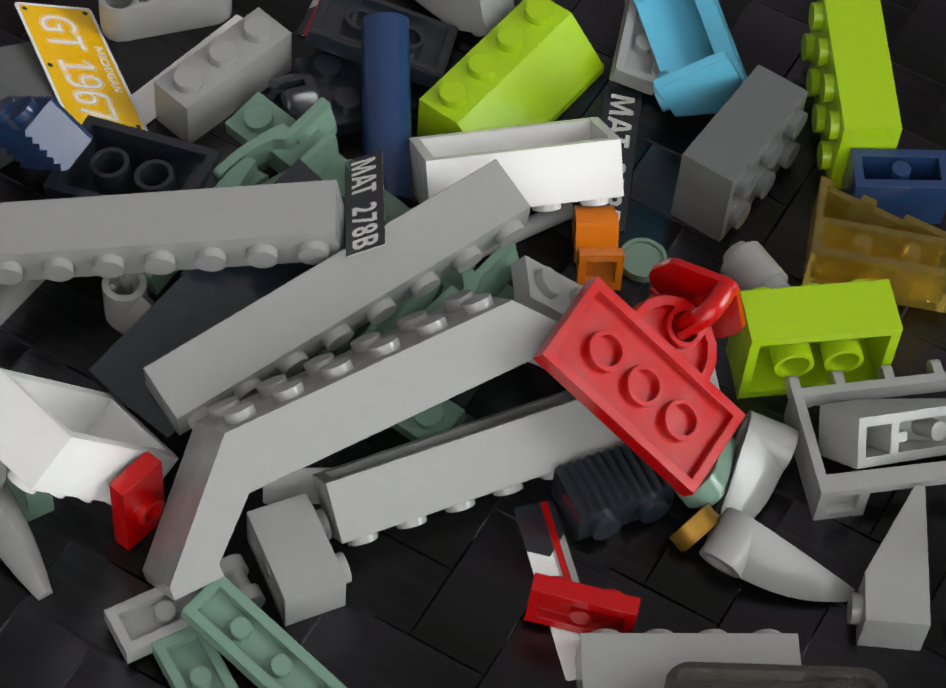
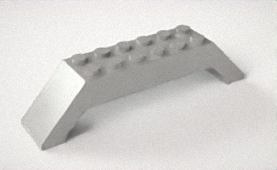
M470 289L463 290L442 300L444 307L428 315L425 310H421L400 318L396 322L398 328L381 336L380 332L376 331L354 339L350 342L352 349L334 357L333 353H326L308 360L303 364L305 371L287 379L286 375L282 374L266 379L256 385L258 393L239 401L237 396H233L214 403L208 408L210 415L195 421L142 570L147 582L175 601L224 577L219 564L249 493L526 362L541 367L533 359V356L558 321L514 300L492 297L491 293L474 294Z

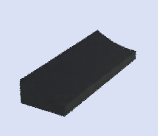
M298 159L274 184L321 181L322 179L301 159ZM341 195L342 200H343V204H344V249H345V248H346L345 198ZM299 262L276 264L269 268H256L253 266L225 267L215 272L203 271L201 269L187 270L86 374L106 393L111 394L164 443L176 430L147 388L143 368L316 265Z

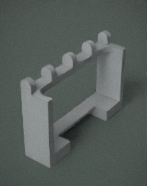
M939 359L928 360L926 363L927 374L895 377L891 365H881L878 367V379L846 383L843 372L836 370L829 372V385L801 388L797 375L785 377V391L788 403L784 413V421L786 425L799 430V438L794 456L813 521L863 515L870 493L914 488L915 485L934 486L946 484V461L826 475L807 409L812 406L856 399H881L946 391V372H944Z

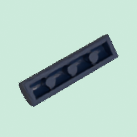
M378 12L365 16L361 21L363 156L382 150L384 189L406 206L412 207L413 181L409 138L412 137L409 19L399 13Z

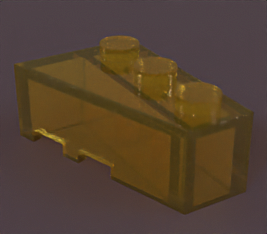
M821 176L812 209L802 285L806 283H845L856 279H889L897 305L946 313V231L908 214L905 215L904 219L877 208V200L863 195L861 200L835 189V181Z

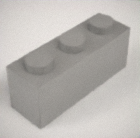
M258 7L154 81L156 119L181 140L190 143L195 142L241 108L258 91L261 93L270 86L269 82L278 76L286 75L292 70V33Z

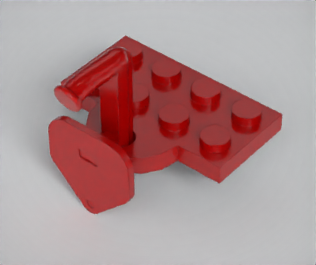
M669 258L653 266L648 275L649 281L653 286L649 289L650 295L645 301L636 304L633 308L598 276L587 280L533 356V359L679 494L685 497L695 494L746 415L709 381L717 359V342L715 338H726L740 333L746 321L740 288L733 279L678 258Z

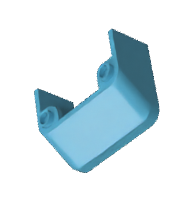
M633 0L660 73H657L658 78L653 80L654 85L652 87L662 111L665 112L670 109L675 117L717 114L747 79V74L719 1Z

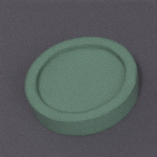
M634 238L627 241L621 247L625 253L623 274L636 282H650L648 275L653 266L668 259L664 247L649 238Z

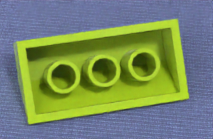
M523 0L419 99L417 136L554 122L604 72V65L571 12L551 0Z

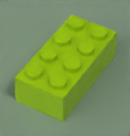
M818 0L817 2L810 3V33H804L802 36L801 55L802 60L809 61L810 65L807 72L806 89L808 91L807 95L815 98V104L812 109V130L814 133H820L821 139L817 147V165L819 170H825L828 189H841V182L851 148L896 149L902 132L880 0Z

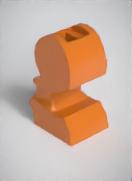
M574 205L572 245L574 248L573 262L576 264L575 282L584 286L587 280L598 276L612 290L621 289L625 253L623 248H618L619 218L614 205Z

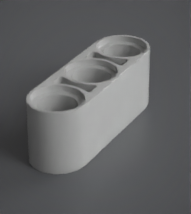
M98 0L101 31L105 37L116 42H126L218 25L229 19L232 14V0Z

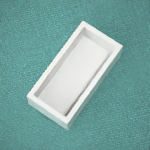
M599 117L409 138L413 194L420 204L497 159L532 207V210L537 212L556 211L561 209L562 203L579 201L583 206H601L608 204L609 198L624 196L621 138Z
M0 368V461L10 469L7 474L10 481L21 490L29 494H35L39 491L50 493L60 499H63L65 496H71L87 503L97 500L111 505L109 483L144 452L149 451L162 461L163 479L179 459L111 394Z

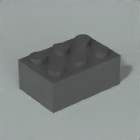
M758 64L682 154L671 215L718 242L722 240L731 227L736 230L739 229L751 210L753 200L756 197L763 199L775 181V173L780 167L789 168L795 160L800 149V144L796 142V138L802 131L808 118V113L803 111L808 91Z

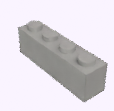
M597 629L590 633H580L575 656L577 688H804L798 633H781L774 629H762L753 633H727L721 629H707L699 633H673L667 629H652L645 633H619L613 629Z

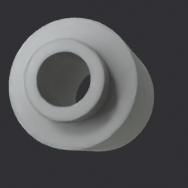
M740 241L731 246L723 256L720 272L722 275L733 279L739 285L740 291L751 290L756 287H791L787 283L788 275L758 241L747 243Z

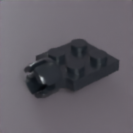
M329 52L295 59L292 74L278 76L269 82L272 89L266 95L267 98L288 115L294 117L296 121L321 97H324L330 102L336 121V137L362 132L360 63ZM411 94V120H415L419 105Z

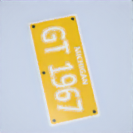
M25 2L14 3L59 104L81 125L86 117L90 115L148 131L99 25L89 8Z

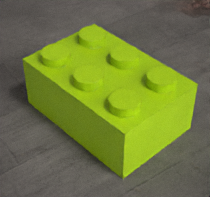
M856 279L850 282L832 284L806 283L801 286L782 288L756 287L751 290L740 291L746 324L740 333L729 336L726 346L737 399L786 395L785 377L792 375L798 376L801 388L829 385V372L836 370L843 372L846 383L878 379V367L881 365H891L903 326L889 279Z

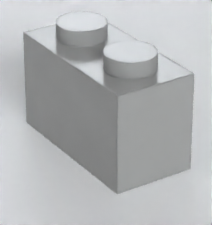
M307 492L246 512L247 540L285 626L346 605V584L352 582L349 564L342 552L334 553L329 539H332V531L328 518L323 509H314Z

